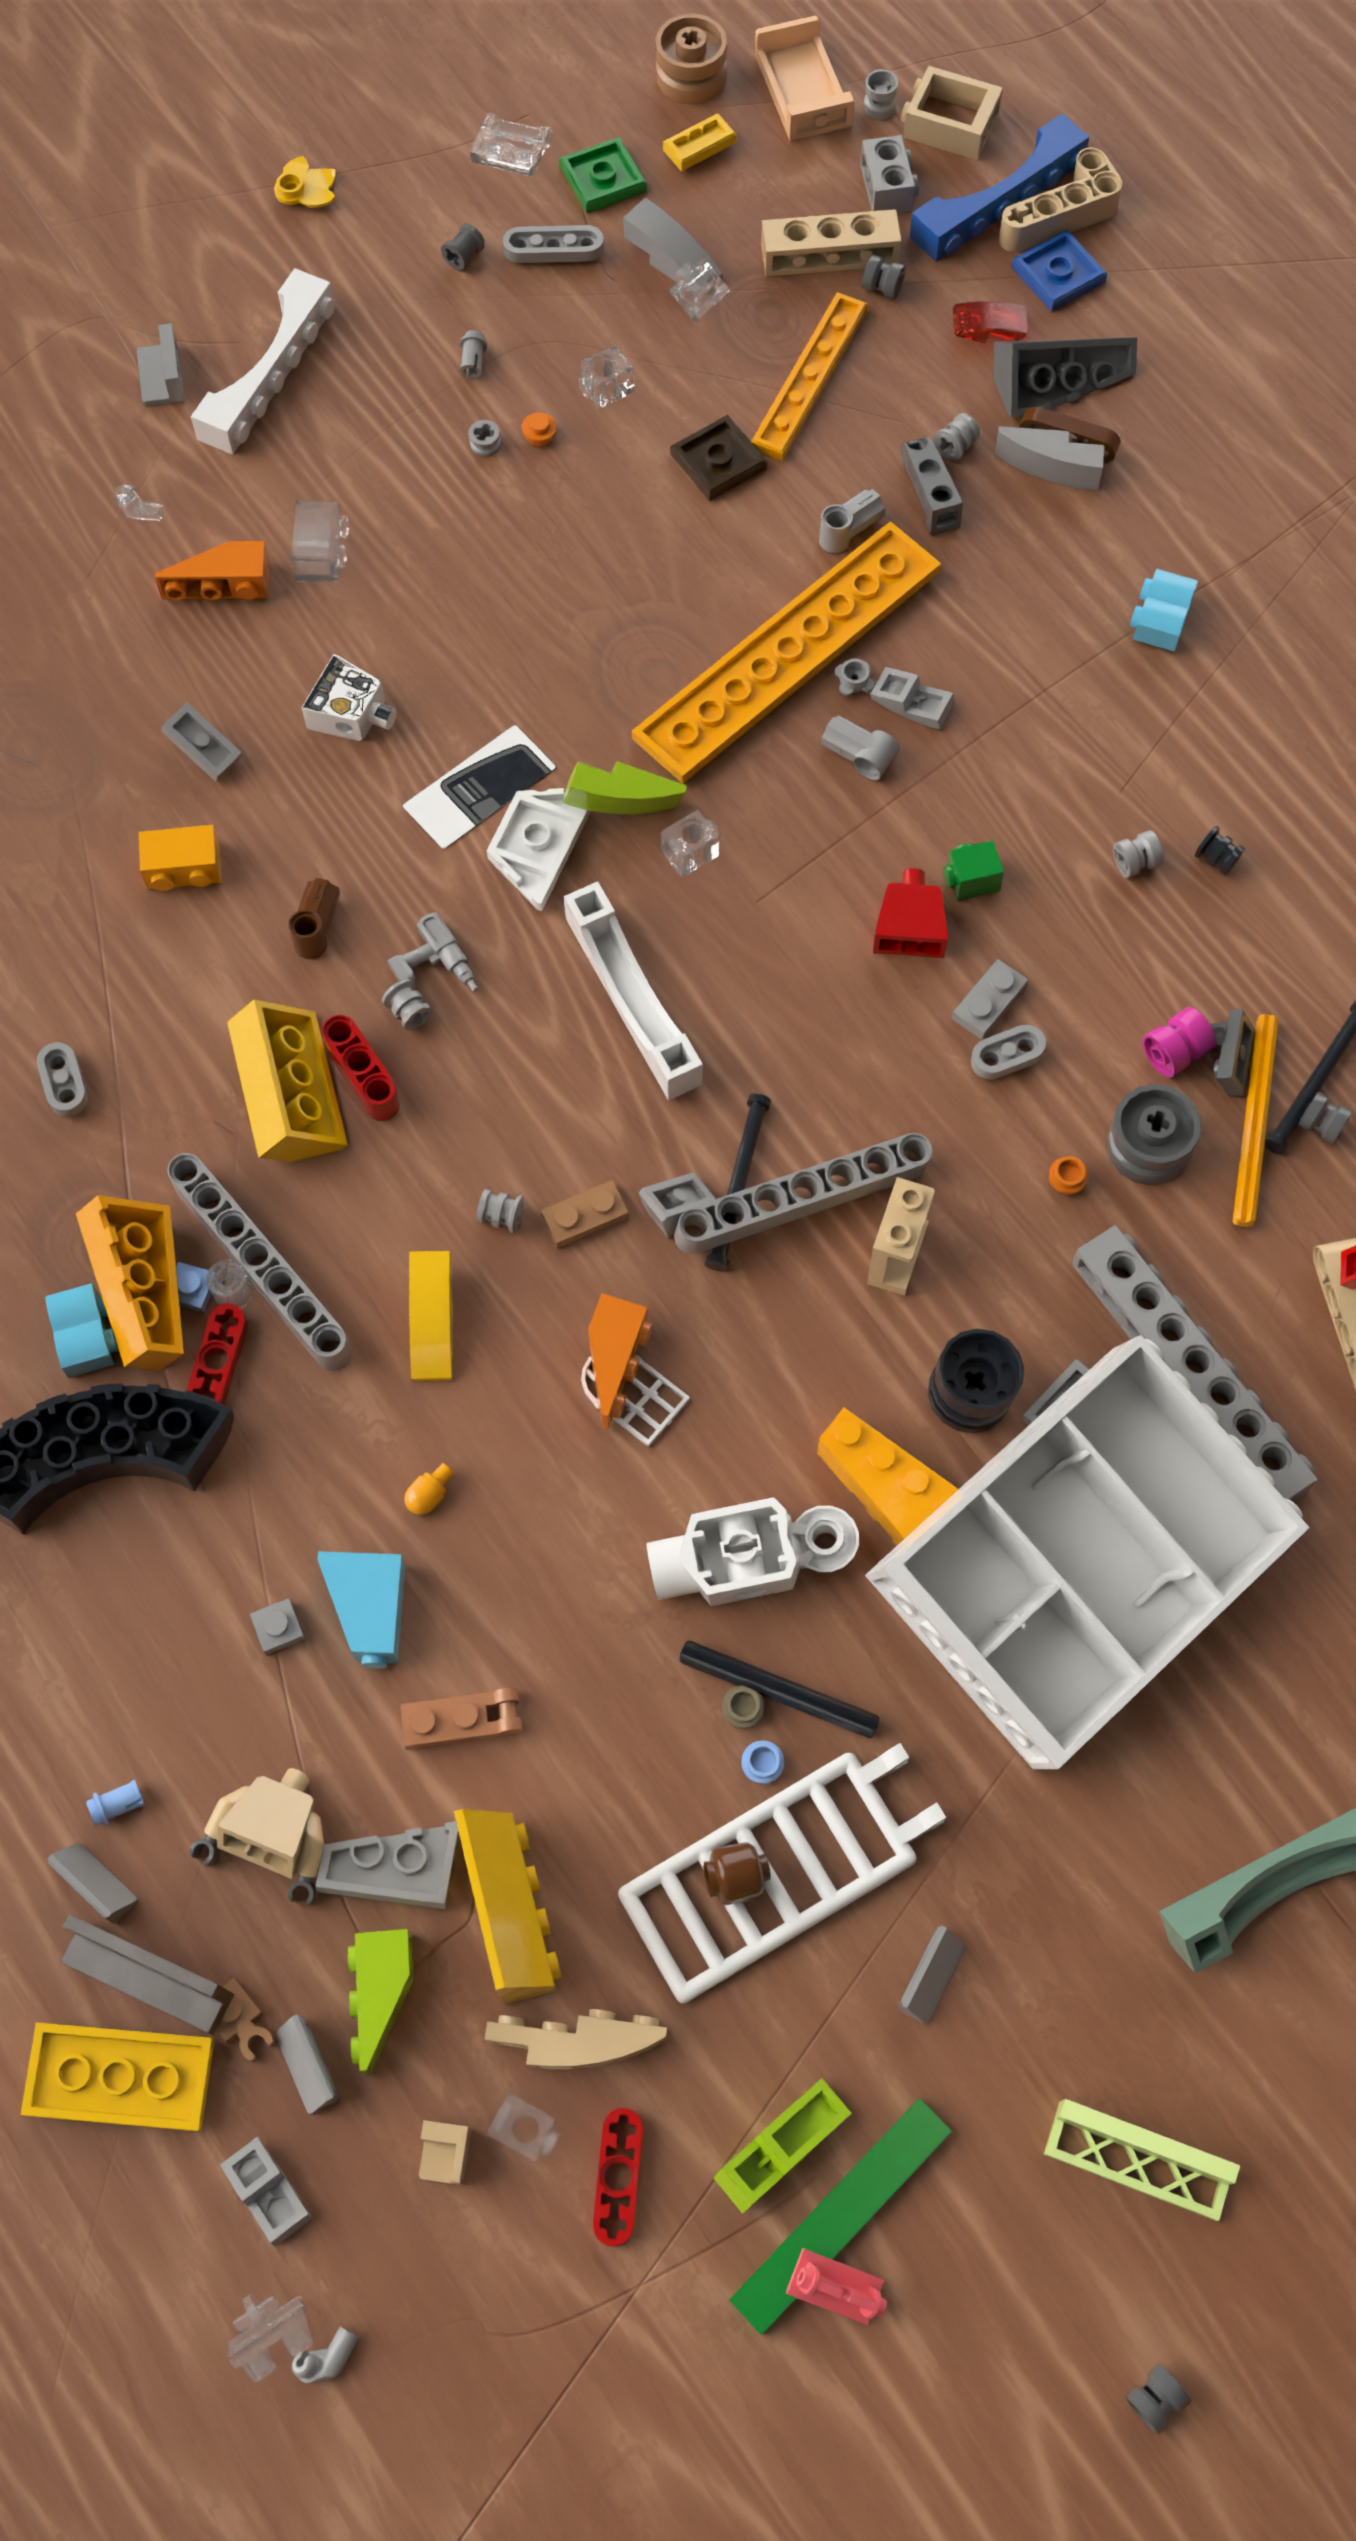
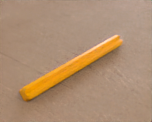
M1261 1014L1256 1021L1233 1213L1234 1225L1250 1228L1254 1225L1257 1214L1279 1023L1275 1015Z

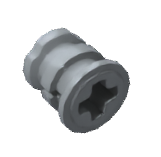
M960 413L954 418L953 422H950L944 429H940L935 433L934 444L938 452L945 459L957 461L962 457L963 451H966L972 443L979 439L980 427L973 417L966 413Z
M404 979L395 983L382 997L383 1005L386 1008H392V1013L397 1019L401 1020V1025L405 1030H414L423 1025L433 1011L428 1003H423L422 995L414 990L415 984L411 979Z
M484 1189L479 1201L476 1221L480 1223L489 1221L496 1228H501L505 1225L508 1226L510 1233H516L523 1215L524 1196L518 1195L514 1200L510 1199V1195L501 1192L499 1195H495L492 1190Z

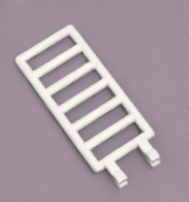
M901 1743L887 1750L863 1767L853 1753L841 1755L619 1889L618 1896L678 2002L687 2003L916 1863L917 1856L909 1843L943 1824L946 1816L938 1803H935L904 1824L898 1826L873 1783L908 1764L909 1756ZM847 1773L896 1854L876 1868H873L825 1788L826 1784ZM808 1795L811 1796L859 1878L838 1891L835 1889L788 1810V1807ZM773 1817L822 1900L799 1913L769 1862L771 1880L764 1882V1888L785 1923L762 1936L743 1902L724 1905L747 1946L724 1959L676 1874L698 1861L703 1868L704 1862L709 1861L710 1854L714 1849L723 1847L734 1839L738 1843L748 1842L755 1847L758 1855L764 1854L751 1829ZM659 1884H662L709 1966V1969L689 1981L685 1980L639 1899V1896Z

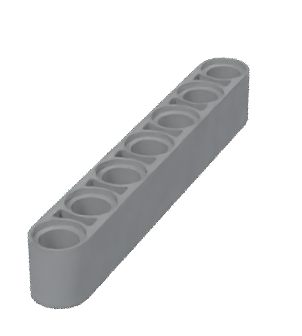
M909 1133L685 1210L679 1217L674 1234L675 1243L684 1253H701L892 1187L897 1177L910 1181L920 1176L932 1157V1145L928 1138L922 1134ZM903 1152H914L920 1161L913 1162L908 1160ZM875 1163L880 1165L884 1173H873L867 1164ZM835 1175L842 1176L849 1185L838 1186L832 1181L831 1177ZM806 1188L813 1197L810 1199L801 1198L796 1194L795 1189ZM761 1200L771 1201L777 1210L765 1211L759 1206L758 1202ZM727 1212L734 1213L738 1216L740 1222L729 1224L723 1220L721 1215ZM688 1225L698 1226L703 1231V1235L699 1237L690 1236L686 1233L684 1227Z
M182 1153L175 1156L169 1162L167 1172L180 1199L316 1362L328 1370H338L344 1367L350 1359L351 1348L342 1327L197 1156L190 1153ZM196 1173L193 1179L180 1181L184 1175ZM212 1200L220 1201L215 1208L204 1209L207 1202ZM234 1228L243 1229L240 1235L227 1237L230 1230ZM257 1256L267 1257V1260L261 1265H250V1262ZM281 1284L291 1285L288 1292L284 1294L273 1293L277 1286ZM311 1312L316 1314L312 1321L308 1323L297 1322L298 1318L304 1313ZM329 1341L340 1343L339 1347L332 1352L321 1351L324 1344Z

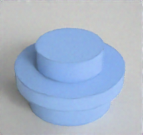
M769 1741L753 1742L745 1749L742 1755L741 1764L743 1772L748 1779L757 1784H768L779 1778L784 1768L782 1751L777 1745Z

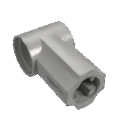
M873 489L870 491L864 490L843 505L836 504L826 507L821 514L819 545L822 549L830 553L845 551L849 547L852 537L884 517L886 507L882 503L881 496Z
M839 715L830 720L821 737V745L852 761L855 769L870 780L880 779L900 751L899 744L888 733L880 730L870 733Z

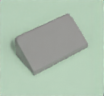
M73 1844L51 1854L47 1858V1863L111 1923L117 1924L137 1903V1897L82 1844Z
M941 1925L935 1930L897 2006L899 2011L923 2024H927L930 2021L964 1952V1944L948 1928Z
M298 2014L292 2016L276 2031L275 2035L304 2106L309 2114H314L338 2102L340 2097L307 2020Z

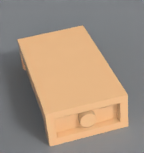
M817 16L759 28L755 32V57L789 141L852 127L854 99L850 91L843 93L819 36L820 21Z

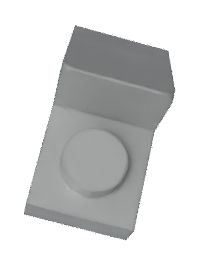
M694 1172L643 1187L639 1192L646 1212L667 1238L672 1237L675 1233L679 1217L685 1210L715 1200L714 1196Z

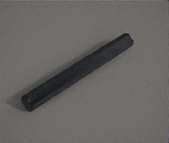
M686 1641L681 1650L680 1662L684 1665L734 1685H743L758 1691L764 1697L864 1737L872 1738L875 1735L880 1717L874 1713L693 1641Z

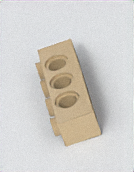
M896 209L762 220L761 248L765 277L864 269L872 255L884 258L885 262L889 264L899 263L901 235Z

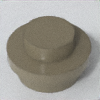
M743 1685L736 1686L730 1689L724 1696L722 1713L730 1725L740 1729H747L753 1727L761 1720L764 1713V1701L758 1691Z

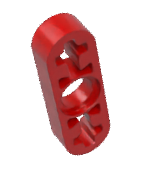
M231 1303L221 1304L211 1312L186 1389L187 1391L204 1395L208 1386L205 1377H202L204 1375L212 1380L210 1392L214 1400L225 1405L248 1330L247 1319L241 1308ZM229 1316H233L237 1326H230L228 1328L226 1338L229 1344L222 1341L224 1330L220 1321L227 1322ZM216 1351L226 1353L228 1361L221 1369L213 1370L206 1366V1360L211 1353Z
M617 2108L611 2111L606 2116L602 2127L593 2231L601 2243L611 2247L623 2245L630 2239L635 2222L643 2124L638 2114L628 2108ZM623 2116L628 2117L630 2126L636 2127L635 2135H628L625 2145V2151L635 2150L633 2160L623 2155L606 2157L608 2147L617 2150L618 2138L617 2134L610 2132L611 2124H618L620 2117ZM615 2163L625 2164L630 2169L632 2175L629 2186L621 2191L610 2189L605 2182L607 2169ZM603 2194L615 2199L630 2197L629 2207L621 2204L619 2206V2219L626 2221L627 2226L626 2230L617 2232L615 2239L608 2238V2230L600 2227L601 2219H608L611 2212V2203L602 2205Z

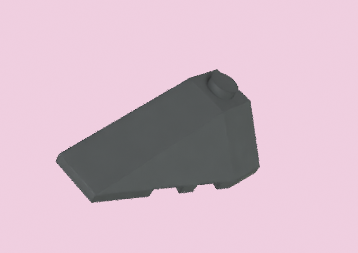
M1137 337L994 342V381L1007 415L1011 417L1023 416L1030 407H1040L1052 411L1053 408L1066 402H1073L1082 395L1096 389H1102L1136 374Z

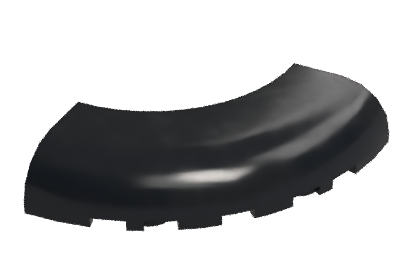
M123 1383L104 1384L90 1387L91 1390L68 1396L64 1393L35 1405V1409L28 1411L14 1420L12 1417L2 1423L3 1427L0 1429V1521L24 1535L31 1524L47 1508L62 1497L85 1485L115 1477L147 1476L160 1478L195 1491L227 1442L234 1421L233 1410L211 1398L187 1390L183 1392L162 1388L159 1384H147V1386H124Z

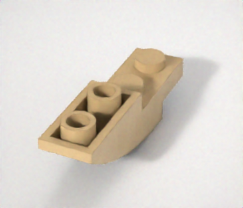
M590 2009L589 2016L578 2015L576 2034L568 2033L569 2025L563 2023L543 2021L542 2029L525 2027L524 2018L499 2015L498 2023L487 2021L484 2040L487 2044L528 2049L526 2065L531 2069L579 2070L605 2066L645 2053L665 2042L668 2031L667 2027L659 2026L660 2019L633 2015V2022L631 2023L615 2020L616 2013Z

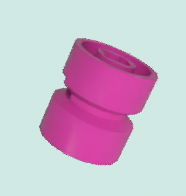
M1187 1007L1168 1020L1167 1027L1159 1025L1142 1038V1046L1148 1060L1159 1073L1168 1078L1187 1068L1191 1060L1200 1059L1215 1049L1217 1045L1215 1033L1208 1020L1202 1013L1192 1007Z

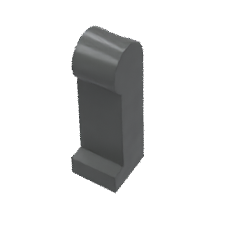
M926 436L902 443L901 456L903 466L911 478L927 517L926 526L930 535L961 527L963 502L930 437Z

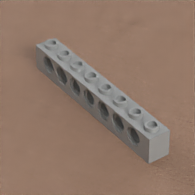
M1114 1225L1078 1248L1072 1262L1073 1267L1130 1340L1141 1335L1144 1339H1148L1158 1346L1163 1354L1162 1360L1172 1371H1177L1186 1378L1191 1386L1190 1392L1200 1403H1205L1214 1410L1219 1418L1218 1424L1228 1435H1233L1242 1442L1247 1450L1246 1456L1256 1467L1263 1468L1271 1475L1275 1482L1274 1488L1284 1499L1286 1498L1294 1502L1307 1493L1317 1481L1310 1461L1304 1455H1298L1288 1443L1289 1438L1284 1428L1279 1423L1272 1422L1265 1414L1262 1402L1256 1393L1250 1389L1246 1390L1238 1380V1374L1233 1364L1228 1359L1219 1356L1212 1347L1213 1344L1209 1334L1201 1326L1196 1327L1188 1317L1187 1308L1178 1296L1171 1295L1163 1285V1279L1159 1271L1152 1264L1147 1265L1138 1254V1247L1132 1237L1127 1233L1122 1234L1118 1227ZM1112 1269H1124L1130 1277L1119 1278L1114 1275ZM1136 1300H1149L1153 1304L1154 1309H1143L1137 1304ZM1171 1330L1177 1334L1179 1340L1169 1341L1162 1336L1161 1331ZM1195 1361L1203 1367L1204 1372H1192L1186 1366V1362ZM1211 1393L1223 1394L1228 1399L1229 1404H1217L1212 1399ZM1236 1425L1250 1427L1254 1432V1437L1247 1438L1242 1436L1238 1432ZM1262 1457L1275 1459L1280 1466V1470L1268 1469L1263 1464Z

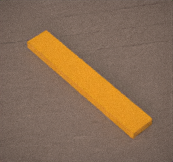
M839 292L836 293L751 441L761 454L783 462L868 310V303Z

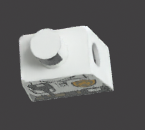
M333 654L302 706L307 729L357 741L365 738L373 724L389 730L393 726L397 714L396 709L384 705L385 697L382 683L377 678Z

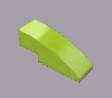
M618 761L611 773L577 762L570 776L563 804L609 814L654 813L676 808L685 794L687 786Z
M821 2078L730 2160L713 2178L743 2214L852 2113Z

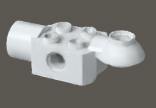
M772 1497L691 1514L685 1535L652 1541L646 1544L658 1600L700 1592L710 1606L793 1590L799 1571L803 1568H810L817 1572H833L845 1567L854 1558L858 1549L859 1531L854 1520L844 1510L834 1506H816L806 1510L792 1523L791 1516L787 1513L786 1509ZM823 1533L831 1534L837 1539L835 1545L829 1549L818 1548L814 1541Z

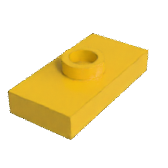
M717 113L663 141V151L682 172L735 144L736 133Z

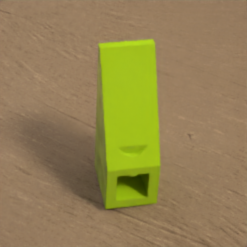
M408 1929L355 1933V1945L348 1946V1968L350 1973L356 1972L357 1990L350 1991L349 1993L351 2018H358V2036L351 2037L352 2064H359V2071L365 2075L372 2074L414 1981L412 1934Z

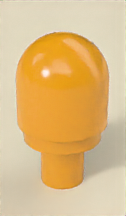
M442 1463L432 1475L427 1472L422 1476L420 1475L405 1493L404 1501L408 1510L416 1515L430 1513L444 1498L443 1495L447 1491L443 1486L455 1473L446 1464Z

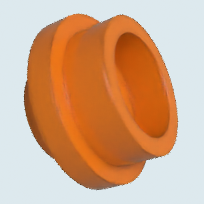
M532 413L522 423L523 436L533 446L543 447L548 445L557 432L555 419L547 413Z
M1073 1156L1062 1157L1051 1165L1048 1175L1049 1182L1059 1193L1073 1195L1082 1191L1086 1186L1088 1170L1080 1159Z

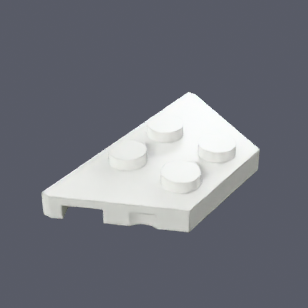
M564 788L548 789L544 792L535 790L516 791L487 849V858L540 911L543 910L591 813L590 810L563 804Z

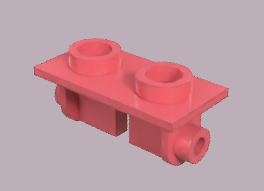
M802 2248L786 2290L787 2295L866 2325L875 2316L882 2317L887 2307L886 2299L882 2298L880 2294L884 2279Z

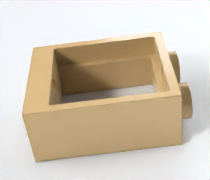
M928 65L923 78H917L915 82L912 101H906L901 114V122L905 123L903 138L978 160L1000 114L1003 87ZM930 96L977 110L978 112L972 125H968L922 111Z

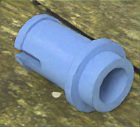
M135 1780L100 1796L97 1792L93 1793L94 1798L86 1801L94 1824L98 1825L103 1822L105 1826L109 1825V1819L140 1806H145Z

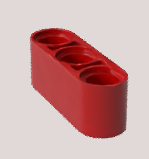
M335 1015L328 1018L322 1026V1035L331 1060L372 1119L377 1121L392 1119L397 1114L400 1105L393 1079L350 1017ZM339 1036H349L343 1042L334 1041ZM358 1065H368V1068L363 1071L353 1070ZM378 1094L388 1095L386 1099L381 1101L372 1100Z

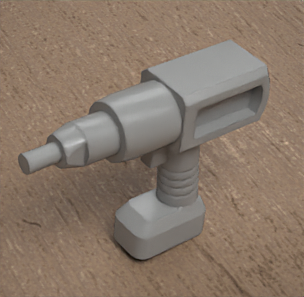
M437 912L425 915L417 923L419 934L427 944L404 955H396L387 960L391 971L398 981L411 979L415 982L412 967L427 960L432 965L442 961L451 974H455L473 992L479 989L473 981L472 971L467 966L468 960Z

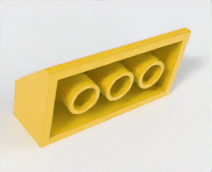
M254 999L227 1023L258 1158L293 1162L344 1149L348 1146L316 1012Z

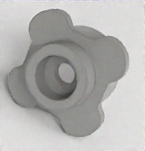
M850 659L835 668V676L840 680L839 691L842 695L850 696L859 691L870 692L873 690L874 681L869 677L870 665L860 659Z

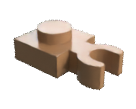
M233 1978L223 1986V1988L234 1993V1996L218 2026L217 2032L226 2043H230L238 2036L240 2038L239 2048L242 2055L249 2061L255 2062L257 2057L250 2047L253 2039L263 2037L265 2042L271 2047L276 2044V2041L270 2031L253 2023L263 2013L237 1979Z

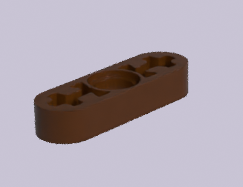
M1040 407L1028 408L1019 425V428L1069 431V433L1077 437L1076 439L1069 437V443L1104 445L1103 463H1109L1114 460L1121 444L1120 437L1111 429Z

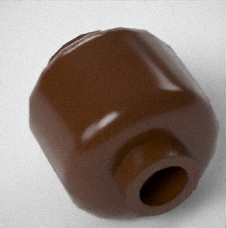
M748 1842L714 1849L710 1854L709 1861L704 1862L703 1865L705 1882L710 1897L717 1896L718 1900L724 1905L758 1899L763 1894L764 1882L771 1880L770 1867L766 1855H758L755 1847Z

